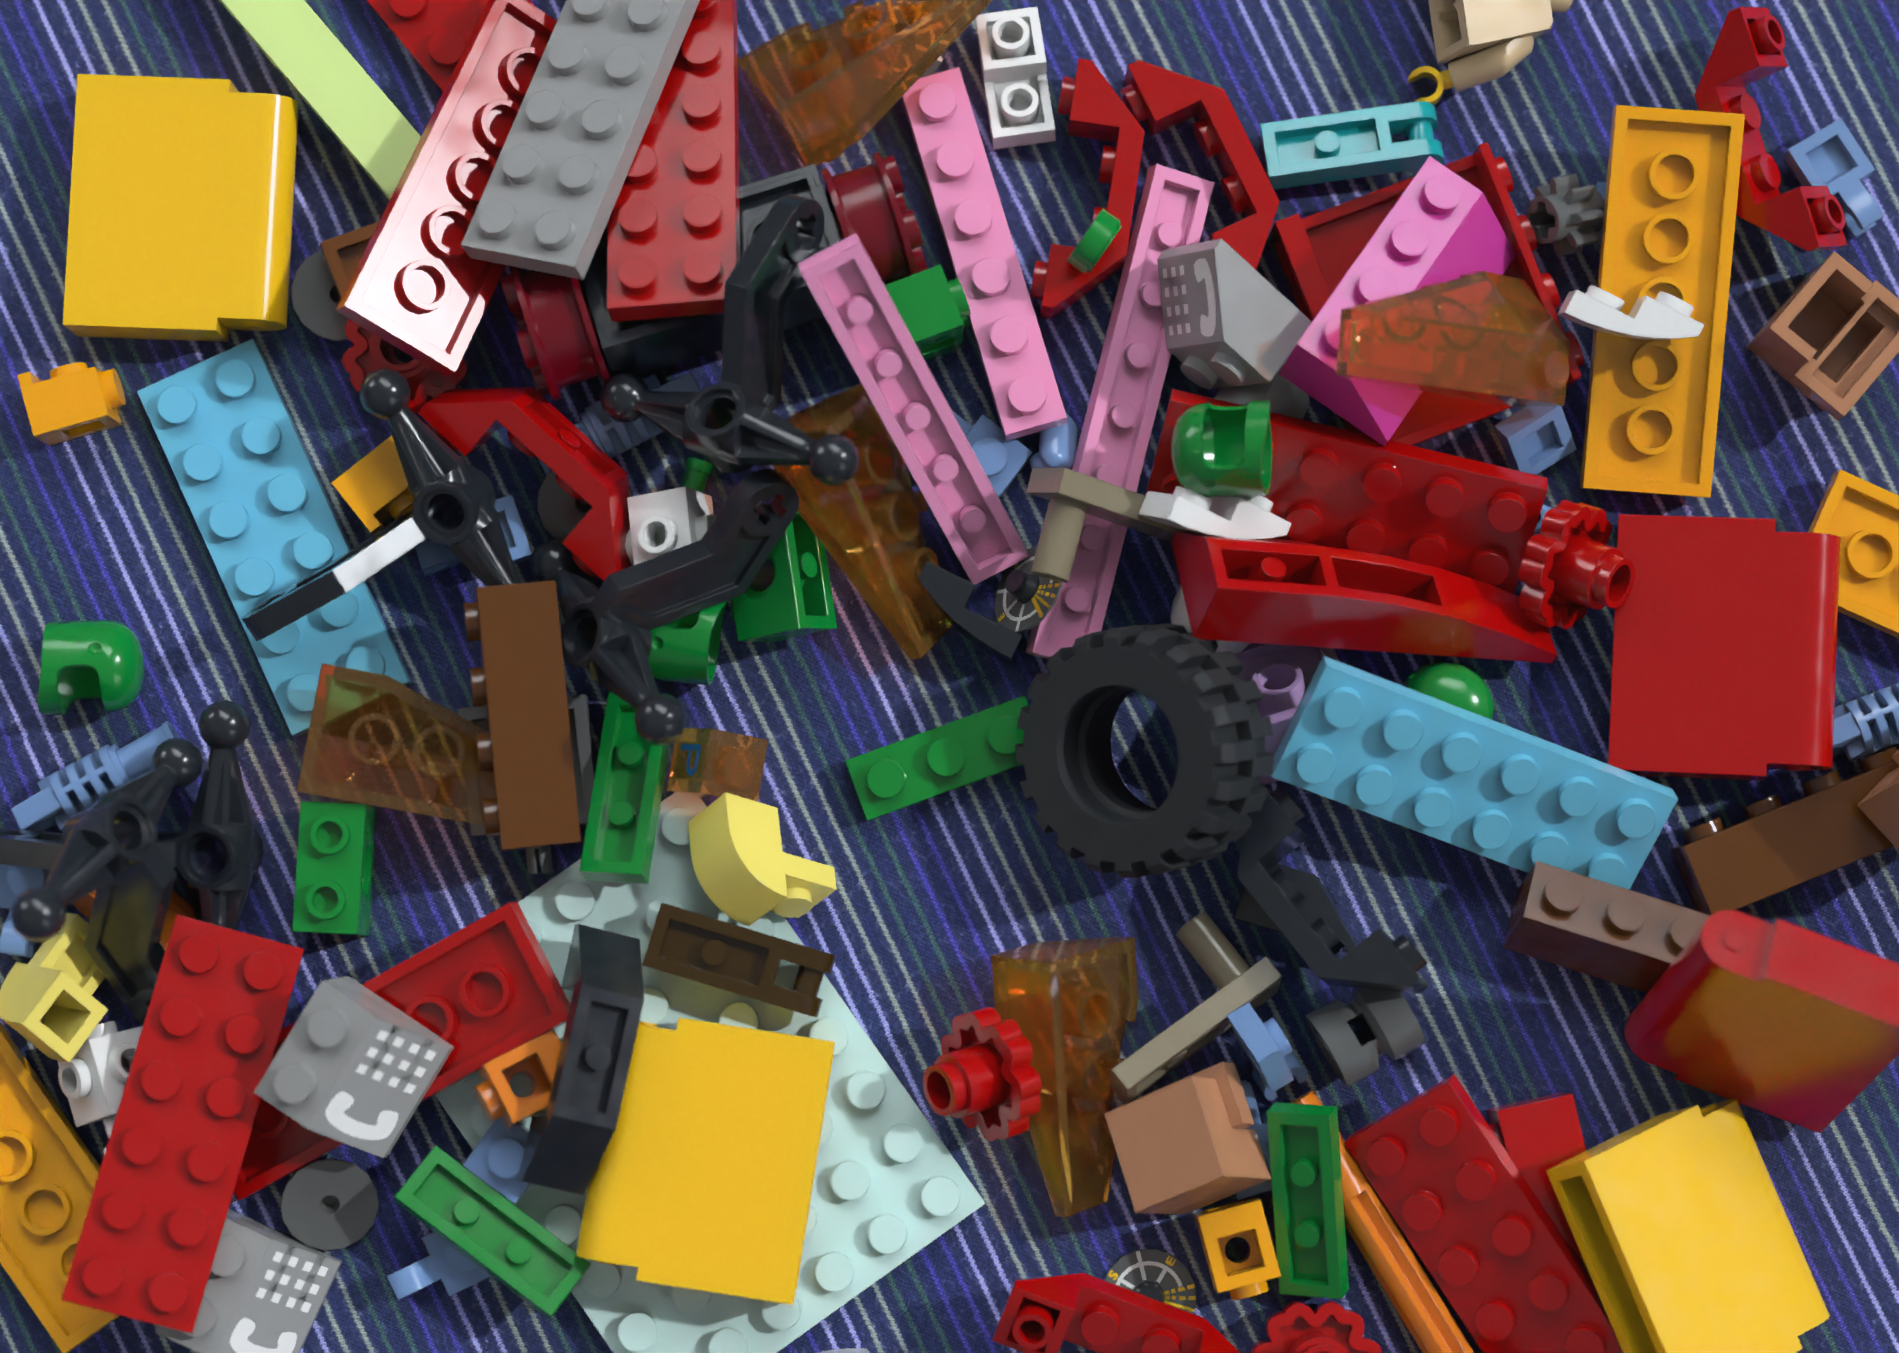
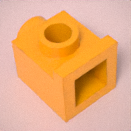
M77 362L52 369L49 372L50 379L44 381L31 372L17 375L33 436L48 446L122 425L117 407L125 405L126 401L120 378L114 368L101 372L95 366L88 368L87 363Z
M392 435L332 482V485L373 535L385 527L383 522L391 516L396 520L413 509L415 501L410 495L411 492Z
M1254 1196L1193 1213L1214 1290L1218 1293L1229 1290L1231 1300L1244 1299L1269 1291L1266 1280L1280 1277L1281 1273L1261 1200ZM1240 1237L1246 1240L1248 1253L1241 1261H1231L1226 1257L1225 1246L1230 1239Z

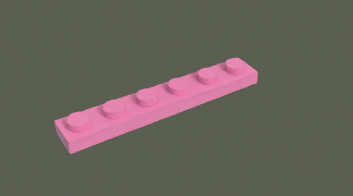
M953 68L899 84L900 95L954 273L961 283L969 304L971 314L968 315V319L1005 440L1009 441L1067 424L1066 412L960 68Z
M857 233L798 263L805 282L971 583L976 585L1028 558L1029 554Z

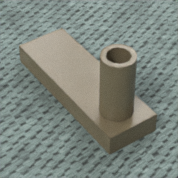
M1032 468L1026 493L1049 501L1031 573L1037 576L1060 582H1069L1086 514L1170 543L1174 531L1197 533L1160 524L1139 515L1138 513L1146 497L1145 495L1068 468Z
M1202 912L1189 920L1179 929L1176 936L1219 991L1111 1069L1110 1086L1124 1104H1128L1230 1029L1232 1026L1227 1018L1228 1014L1248 1002L1255 1010L1278 993L1282 976L1269 959L1264 957L1250 968L1206 912Z

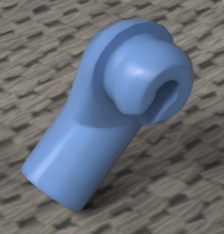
M1067 413V424L1040 432L1039 452L1035 453L1030 459L1031 469L1072 468L1076 455L1078 429L1073 419Z

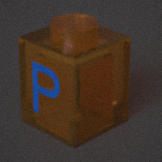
M685 728L683 734L675 740L667 791L716 800L727 792L758 802L768 740L712 728Z

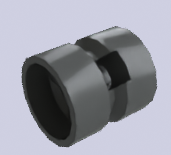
M1352 988V999L1349 1002L1345 1003L1334 998L1305 1015L1306 1022L1319 1048L1346 1088H1350L1379 1071L1380 1058L1386 1056L1396 1061L1426 1043L1423 1031L1401 992ZM1357 1019H1360L1372 1040L1362 1046L1349 1024Z

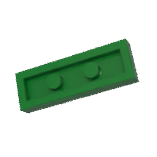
M612 692L608 693L579 872L586 881L648 884L670 744L651 745L642 739L635 727L634 715L636 709Z
M1026 696L845 760L867 822L1024 765L1016 764L1015 744L1023 743L1024 730L1018 729L1017 723L1021 707L1029 706Z
M1275 1102L1267 1111L1277 1262L1281 1276L1278 1277L1279 1294L1342 1299L1349 1290L1337 1106Z
M438 1146L432 1149L394 1198V1202L548 1320L551 1319L591 1266V1263L586 1259L576 1256V1252Z

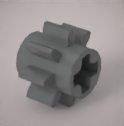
M1573 173L1551 178L1550 184L1535 187L1534 193L1536 198L1528 206L1527 218L1532 225L1539 245L1554 242L1556 256L1560 257L1581 252L1583 246L1599 242L1600 239L1597 232L1603 227L1605 202L1594 184L1579 187L1577 174Z

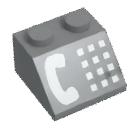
M1222 238L1165 249L1157 259L1166 347L1168 351L1182 362L1180 366L1182 373L1194 384L1204 389L1270 383L1312 321Z
M350 976L323 980L309 1000L254 1093L306 1129L385 1158L391 1152L454 1046Z
M228 1209L193 1333L159 1325L155 1333L198 1353H300L342 1260L316 1248L309 1247L290 1236Z

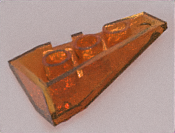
M860 0L843 7L846 18L813 30L810 22L807 21L787 29L739 58L738 66L789 148L804 166L812 164L818 166L821 163L835 160L843 154L847 147L861 140L992 0H890L880 5L867 7L864 1Z
M1473 271L1460 275V278L1424 285L1422 289L1405 294L1389 295L1343 308L1341 310L1336 375L1501 406H1564L1566 382L1569 377L1568 357L1570 342L1525 280L1487 271Z
M861 383L797 412L787 421L814 440L827 434H842L851 440L858 449L860 463L856 474L849 481L837 486L825 485L813 477L809 471V466H772L784 474L795 488L799 496V508L797 510L910 660L921 659L951 628L950 622L937 609L918 580L926 561L939 567L936 552L931 548L924 547L920 527L919 512L928 511L926 499L921 490L913 492L909 469Z
M322 663L297 792L484 825L482 798L494 797L492 771H479L476 733L487 731L387 675Z
M1133 937L1035 942L991 955L995 1010L998 1012L1001 1021L1013 1019L1017 1022L1022 1034L1032 1046L1033 1056L1030 1065L1038 1072L1041 1078V1108L1037 1114L1028 1116L1029 1132L1054 1214L1058 1217L1066 1218L1108 1201L1115 1146L1104 1113L1112 1110L1114 1090L1110 1086L1111 1069L1124 1061V1059H1120L1125 1021L1135 1022L1138 985L1135 938Z

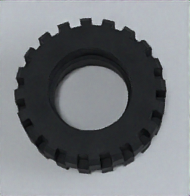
M1169 623L1112 628L1107 631L1092 632L1075 639L1073 647L1061 648L1048 659L1046 667L1050 672L1036 674L1027 693L1028 696L1033 698L1032 705L1021 707L1017 728L1024 730L1023 743L1015 744L1016 764H1024L1027 780L1020 782L1026 801L1034 799L1039 809V812L1034 815L1035 820L1045 834L1056 832L1059 835L1056 845L1071 859L1085 856L1084 864L1087 868L1102 874L1116 872L1121 878H1140L1151 874L1157 875L1189 867L1198 862L1216 857L1226 851L1228 842L1240 839L1251 827V818L1246 813L1261 810L1268 794L1267 788L1260 785L1262 776L1273 774L1274 754L1265 752V737L1273 735L1270 716H1260L1256 702L1262 700L1263 695L1255 680L1243 681L1239 674L1244 669V664L1231 651L1215 653L1218 648L1216 640L1194 638L1192 632L1188 633L1184 626ZM1134 689L1148 696L1162 709L1172 726L1177 741L1178 770L1170 794L1158 809L1146 805L1127 789L1116 770L1112 757L1111 731L1113 721L1119 706Z

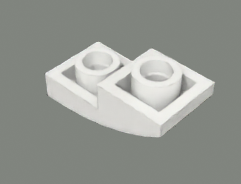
M1031 7L975 15L993 149L1055 141V124L1046 75V57L1038 8Z
M1590 285L1586 294L1579 290L1568 292L1557 314L1574 323L1600 332L1645 340H1672L1697 337L1704 327V324L1690 318L1694 310L1693 306L1663 291H1659L1655 299L1647 295L1637 298L1629 315L1620 312L1625 303L1622 299L1603 289Z
M1176 486L1173 494L1148 491L1138 513L1143 517L1173 528L1236 539H1266L1284 536L1288 534L1292 524L1270 513L1274 503L1263 496L1207 498L1180 486Z

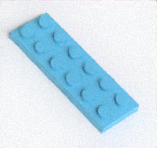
M251 339L138 390L137 393L292 736L298 737L411 685L412 682L366 581L258 641L254 639L242 621L244 615L262 602L326 567L351 550L258 343Z
M1326 656L1322 657L1274 755L1273 774H1271L1275 779L1529 873L1535 862L1539 861L1630 890L1678 801L1672 788Z

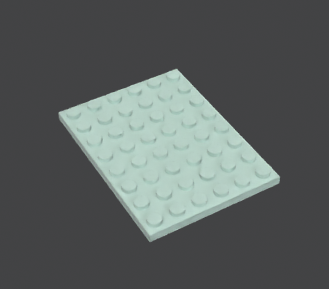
M690 782L661 802L648 884L586 881L579 872L581 859H579L518 902L560 985H562L575 924L640 939L641 964H643L661 903L803 946L805 945L786 918L777 915L774 911H769L752 925L747 926L723 913L704 892L692 864L688 822L707 806ZM781 959L774 984L792 990L799 965ZM642 965L644 1002L640 1021L658 1024V1027L676 1030L678 1018H689L836 1041L794 1304L791 1305L637 1281L638 1267L605 1264L591 1259H586L591 1263V1266L571 1292L613 1353H777L983 1206L985 1201L825 974L817 998H821L823 1001L818 1018ZM563 989L571 1004L573 991ZM566 1023L554 1029L561 1044ZM478 1072L435 1095L473 1150L494 1122H491L485 1115L474 1091V1086L483 1082ZM518 1074L511 1078L510 1087L515 1095L519 1097L531 1095L533 1084L529 1077ZM547 1109L535 1116H546ZM532 1117L520 1124L529 1129ZM531 1184L518 1203L515 1204L507 1198L508 1201L572 1250L577 1251L586 1190L584 1195Z

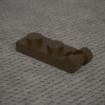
M661 903L642 965L818 1018L823 999L817 998L824 973L831 974L836 955ZM781 959L799 965L792 990L774 984Z

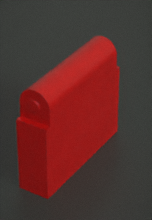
M1619 514L1617 548L1622 552L1624 558L1632 561L1634 565V580L1627 598L1620 606L1615 608L1608 764L1638 776L1765 781L1767 768L1788 769L1790 771L1832 769L1841 537L1812 532H1776V519Z
M1734 910L1719 911L1705 921L1629 1015L1625 1023V1038L1628 1046L1637 1057L1647 1063L1676 1073L1675 1079L1729 1100L1737 1098L1740 1104L1821 1133L1899 1055V964L1780 919L1771 924Z

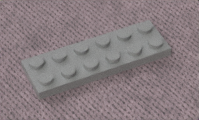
M566 0L461 243V246L470 258L584 280L700 0Z

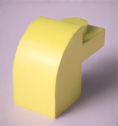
M725 792L688 822L691 859L701 887L710 900L723 913L741 924L750 926L769 911H774L781 917L799 918L807 914L815 905L837 890L834 867L782 851L777 807Z
M66 912L65 923L61 931L48 941H44L28 964L16 962L8 973L0 989V1018L47 1057L70 1063L108 1009L92 996L105 979V976L83 947L89 923L78 914Z

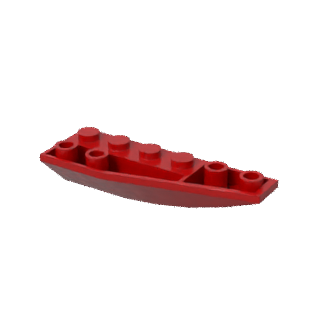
M1174 531L1171 538L1194 638L1552 663L1557 656L1549 628L1526 619L1524 610L1519 606V596L1496 586L1441 568L1385 555L1332 548L1295 540L1269 538L1236 539Z

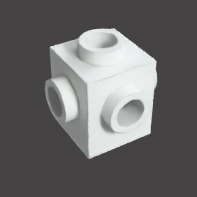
M685 486L628 497L630 530L627 533L625 543L628 558L632 565H636L701 540L716 518L713 514L712 496Z
M115 1021L98 1024L70 1063L57 1060L59 1065V1084L63 1093L68 1097L76 1127L101 1121L117 1114L143 1026L118 1032Z

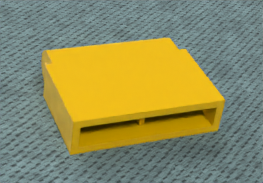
M77 74L63 325L78 337L228 342L229 330L276 331L286 329L298 101L276 94L239 92L230 79Z
M678 1018L676 1030L658 1027V1024L639 1021L616 1130L587 1186L576 1256L605 1264L638 1267L637 1281L793 1305L796 1298L836 1041L689 1018Z
M1737 1098L1713 1103L1702 1108L1695 1105L1657 1115L1546 1170L1623 1353H1796L1803 1349L1797 1336L1823 1323L1830 1317Z

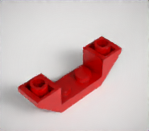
M1737 7L1727 14L1694 94L1699 111L1745 114L1736 216L1808 252L1836 250L1847 245L1842 230L1845 226L1844 212L1837 198L1830 194L1828 185L1797 187L1780 195L1778 189L1781 184L1780 171L1773 157L1766 152L1759 131L1761 125L1760 111L1754 99L1747 94L1745 85L1788 67L1782 50L1785 47V36L1780 23L1770 14L1769 8Z
M1081 58L1078 59L1076 77L1063 76L1058 114L1070 116L1067 135L1116 142V146H1103L1098 183L1110 184L1107 208L1094 207L1092 222L1103 208L1121 220L1120 224L1122 227L1090 273L1086 272L1084 274L1066 262L1075 248L1072 246L1051 244L1048 262L1035 260L1030 298L1042 300L1040 318L1045 319L1055 318L1123 268L1127 255L1145 133L1144 129L1092 60Z
M1141 60L1129 64L1124 80L1126 87L1120 89L1121 97L1138 123L1144 120L1151 136L1197 116L1199 121L1193 123V129L1198 143L1208 158L1214 155L1217 156L1227 176L1221 179L1220 182L1232 210L1236 214L1244 211L1247 216L1211 234L1209 241L1222 238L1256 270L1280 201L1225 90Z
M533 387L447 389L425 403L417 412L429 423V428L451 449L459 450L465 456L487 442L500 425L508 430V438L516 448L526 455L538 457L556 473V481L566 493L578 500H585L592 506L589 512L562 542L573 553L572 557L577 566L587 575L596 579H602L603 581H605L608 575L632 566L625 546L626 536L630 530L627 502L630 493L627 472Z
M1086 1273L1016 1280L992 1339L994 1342L1023 1353H1058L1063 1340L1097 1353H1240L1205 1318Z

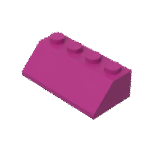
M1429 156L1302 335L1278 374L1382 446H1385L1516 256L1484 193Z

